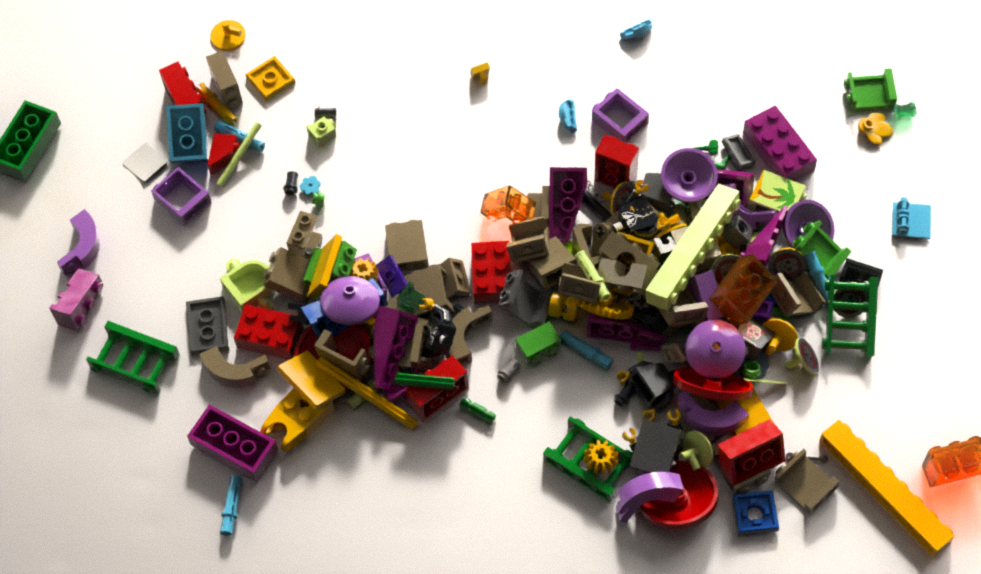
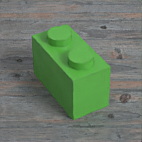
M549 321L516 338V348L527 365L535 364L546 355L558 352L561 348V338Z

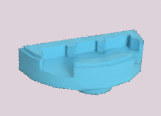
M648 18L619 33L620 38L628 39L645 36V32L653 27L652 21Z
M568 99L560 104L558 116L564 127L573 134L577 132L574 100Z

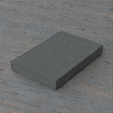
M224 296L186 301L191 356L199 355L216 346L219 351L229 350Z

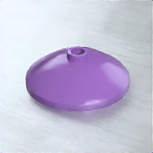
M682 148L676 150L665 159L661 168V182L664 189L670 196L682 202L692 203L705 199L712 193L717 183L718 173L714 161L709 155L699 149ZM689 177L691 181L687 182L684 178Z
M802 200L794 203L787 210L783 220V232L791 248L795 238L803 234L801 228L804 229L809 222L814 223L820 220L822 224L819 227L832 240L834 239V221L829 211L822 204L814 200Z
M347 276L330 282L322 291L320 303L322 311L332 321L344 325H355L363 323L375 315L379 308L380 297L378 290L371 282L360 277Z
M708 320L697 325L689 334L685 347L687 360L693 370L701 376L710 379H722L735 373L743 363L746 351L744 339L738 329L730 323L721 320ZM713 344H719L720 349L715 350Z

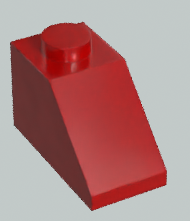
M214 133L207 164L210 174H215L228 166L240 147L236 135Z

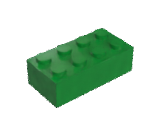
M24 100L0 138V172L23 181L27 180L61 125L56 111Z

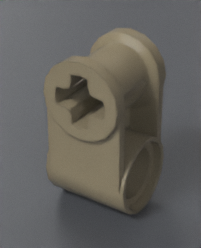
M604 222L593 227L592 257L601 256L599 248L611 233L609 231L614 232L612 223Z

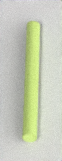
M255 122L218 179L217 185L223 187L262 127L261 124Z

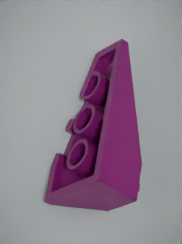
M550 167V239L556 236L561 243H568L587 188V167Z
M717 169L718 178L716 186L718 184L736 183L741 205L748 209L749 199L753 193L755 174ZM689 177L684 178L687 182L691 181Z
M784 205L749 244L746 252L741 253L740 257L748 265L750 275L762 279L783 225L788 206Z
M379 306L374 324L375 387L389 390L398 371L397 363L400 357L405 356V345L414 336L415 325H417L419 316Z
M591 312L588 314L587 338L629 344L637 343V345L660 347V345L664 344L665 336L628 319H611Z

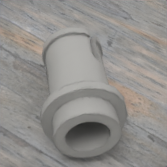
M511 358L506 366L498 371L497 378L503 383L510 382L512 375L521 367L520 363L516 365L518 361Z

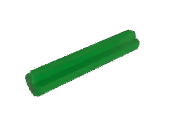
M397 373L395 378L397 385L452 390L455 385L454 378Z

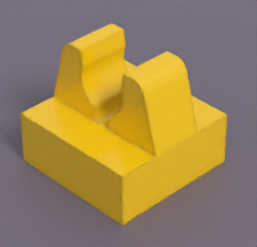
M485 62L472 67L470 70L472 80L478 78L481 85L487 83V80H489L487 74L490 71L489 63Z

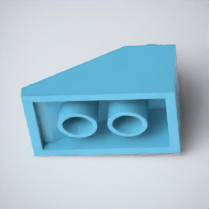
M204 104L166 106L170 162L173 164L208 161Z

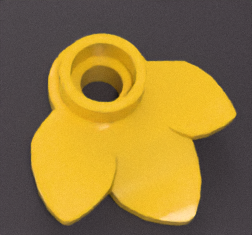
M872 113L868 118H861L858 122V131L862 135H866L868 140L875 145L880 146L882 144V137H889L894 133L892 127L884 122L885 115L880 113Z

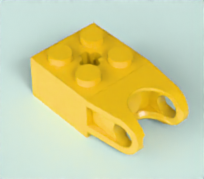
M293 388L276 405L263 423L260 432L269 435L277 430L286 431L287 434L280 447L283 452H288L306 437L309 438L334 412L333 401L315 410Z

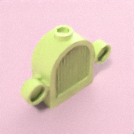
M231 259L226 263L228 273L222 276L220 281L224 290L242 312L245 304L251 306L258 305L260 308L274 310L272 301L267 299L273 290L263 286L265 281L263 275L270 264L267 266L265 263L257 260H250L241 264L237 259Z

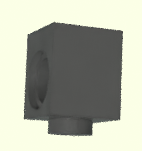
M737 215L731 218L728 224L726 223L721 236L737 249L750 243L753 228Z

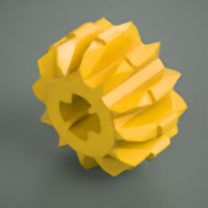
M360 257L358 261L354 260L349 276L360 277L367 281L374 278L377 282L378 268L375 262L369 263L368 258L362 260Z
M599 440L596 441V445L590 443L589 449L584 451V455H586L584 463L588 464V470L594 468L595 475L598 471H601L603 475L606 474V469L612 472L613 466H616L618 462L616 459L618 452L614 451V445L608 446L607 440L604 444H601Z

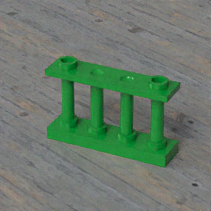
M830 275L828 279H825V291H828L826 336L822 338V349H825V354H830L831 348L857 349L864 352V356H875L878 277H869L868 282L865 281V283L834 282L835 275ZM834 289L864 291V293H867V301L863 303L833 301ZM833 309L861 310L863 313H866V321H832ZM832 328L862 330V332H865V340H862V342L831 340Z
M107 321L104 328L108 334V339L97 359L89 356L86 358L90 369L96 373L103 372L137 385L148 393L155 392L159 394L160 388L156 380L167 360L177 361L180 355L177 346ZM118 339L125 341L126 344L114 366L104 363L115 341H118ZM138 346L143 351L131 373L121 369L131 349ZM149 354H159L160 358L149 378L146 379L138 376Z
M570 416L568 418L569 432L556 449L552 450L549 447L545 449L543 461L610 503L615 494L613 484L627 465L630 466L633 452L620 448L585 426L582 420L574 419ZM578 433L587 440L573 460H568L563 457V452ZM597 440L601 444H604L607 440L608 446L614 445V451L618 452L617 458L621 460L606 481L596 478L594 468L585 471L579 465L585 457L584 451L589 449V444H596Z

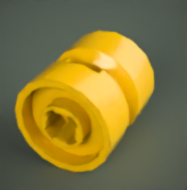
M553 292L548 316L557 318L563 316L565 320L575 322L579 306L573 302L571 297H565V295L558 294V292Z

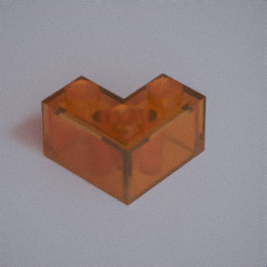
M511 185L484 194L480 214L493 222L507 218L513 223L533 219L536 202Z

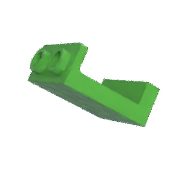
M892 68L884 69L883 75L853 77L852 72L847 73L843 85L844 89L848 92L846 103L850 105L851 112L895 109L898 98Z
M820 220L814 223L809 222L803 229L805 232L792 242V248L803 255L816 251L820 265L825 269L823 270L825 277L828 279L830 275L836 273L852 251L847 246L840 248L819 227L822 224Z
M341 241L328 284L350 274L357 249L346 241ZM319 247L313 249L303 282L309 286L311 285L322 251Z

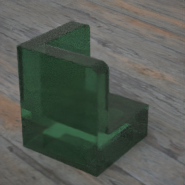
M410 281L398 295L397 306L414 315L419 309V305H422L424 302L422 298L426 297L415 290L414 283Z

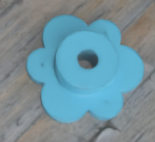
M310 176L309 178H304L302 180L303 183L299 186L301 191H305L306 195H310L311 193L319 192L321 182L317 181L316 176Z

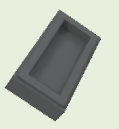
M739 134L722 139L723 146L738 170L755 165L756 161Z

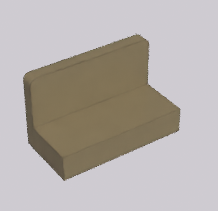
M542 186V193L527 194L526 220L545 216L548 228L549 186Z
M449 257L439 264L447 273L442 276L447 300L454 295L467 297L472 293L463 260Z

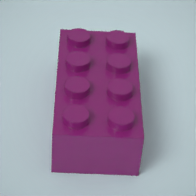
M776 105L744 121L743 134L772 173L792 181H797L815 171L817 158Z
M210 404L187 435L191 446L256 482L279 450L276 440Z

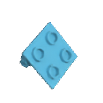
M901 197L898 202H893L892 236L931 239V205L909 203L906 197Z

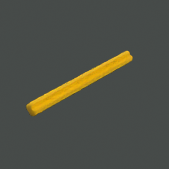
M321 356L316 362L318 368L409 429L413 430L417 425V419L326 358Z

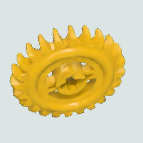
M611 291L609 292L612 297L607 302H600L599 297H597L596 303L571 297L573 302L582 309L602 317L623 320L630 318L634 312V307L629 304L628 300L624 304L623 297L620 301H617V294L614 297V293Z

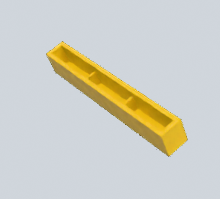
M837 420L821 434L819 442L933 558L952 542L955 536L951 528L940 522L937 514L929 510L924 505L922 499L914 495L909 490L908 485L904 481H900L895 476L894 471L889 466H885L880 461L879 456L875 452H871L860 437L857 438L852 433L849 425Z

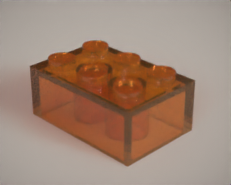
M754 254L738 258L709 297V300L733 326L747 324L778 280Z
M973 436L967 441H954L948 444V446H934L930 448L922 464V469L930 488L981 475V437Z

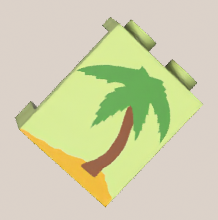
M763 170L749 199L748 209L755 211L758 205L770 210H777V212L784 205L788 206L789 209L794 203L806 199L807 194L804 193L806 186Z

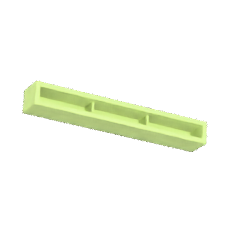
M721 184L717 185L647 287L646 303L668 311L672 304L676 303L678 294L684 291L689 278L695 275L699 263H703L707 251L713 248L717 236H721L724 226L731 221L734 211L739 209L741 200L739 199L738 190Z

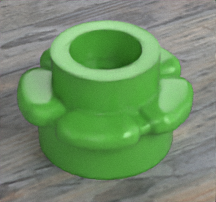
M319 190L318 194L314 193L312 204H315V208L323 207L326 194L321 193V190Z
M747 361L742 367V374L749 379H754L761 375L760 365L755 361Z

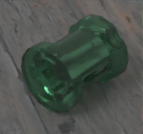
M909 101L908 104L902 105L897 103L893 106L896 120L908 116L916 117L917 110L914 101Z

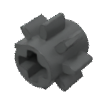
M633 292L632 295H628L629 300H633L630 303L632 307L637 306L639 310H642L644 307H650L646 303V292H644L643 296Z

